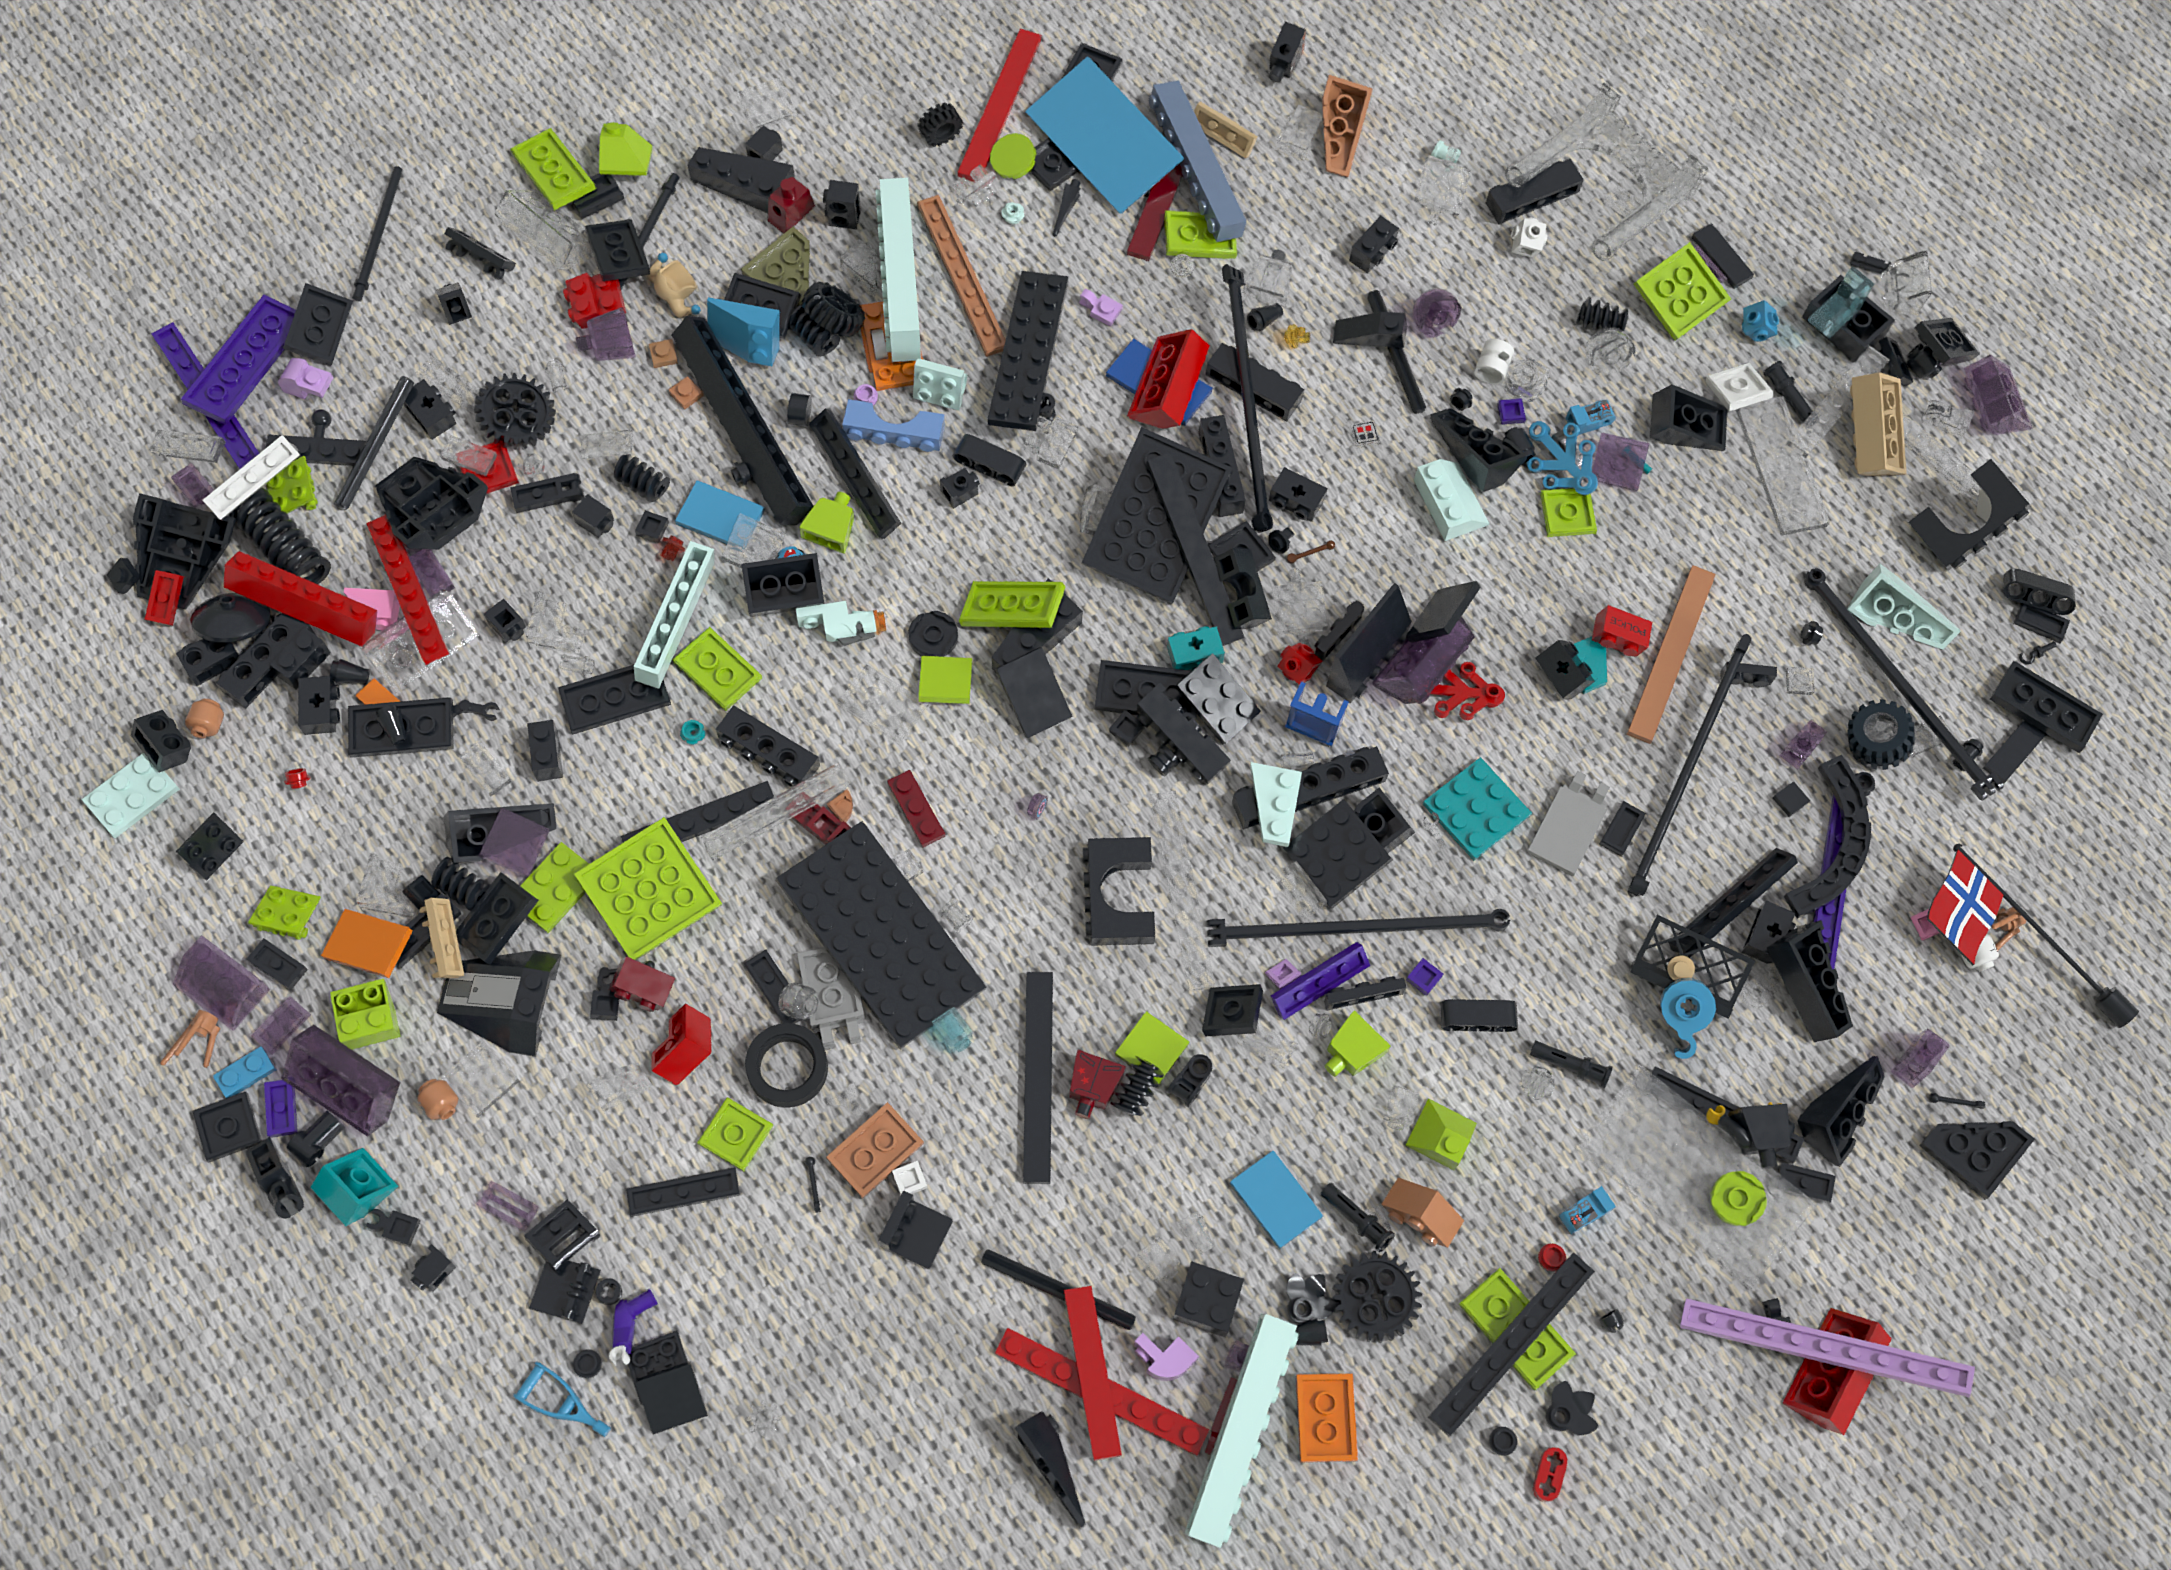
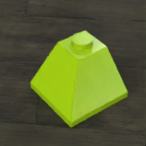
M616 122L603 123L600 134L599 174L647 176L653 150L652 145L627 124H618Z
M1428 1098L1405 1146L1454 1171L1469 1145L1477 1123Z

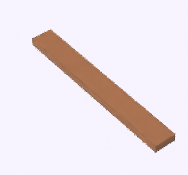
M936 195L917 201L918 209L985 356L988 357L1003 352L1006 339L940 196Z
M1692 565L1626 735L1649 744L1653 741L1714 581L1715 573Z

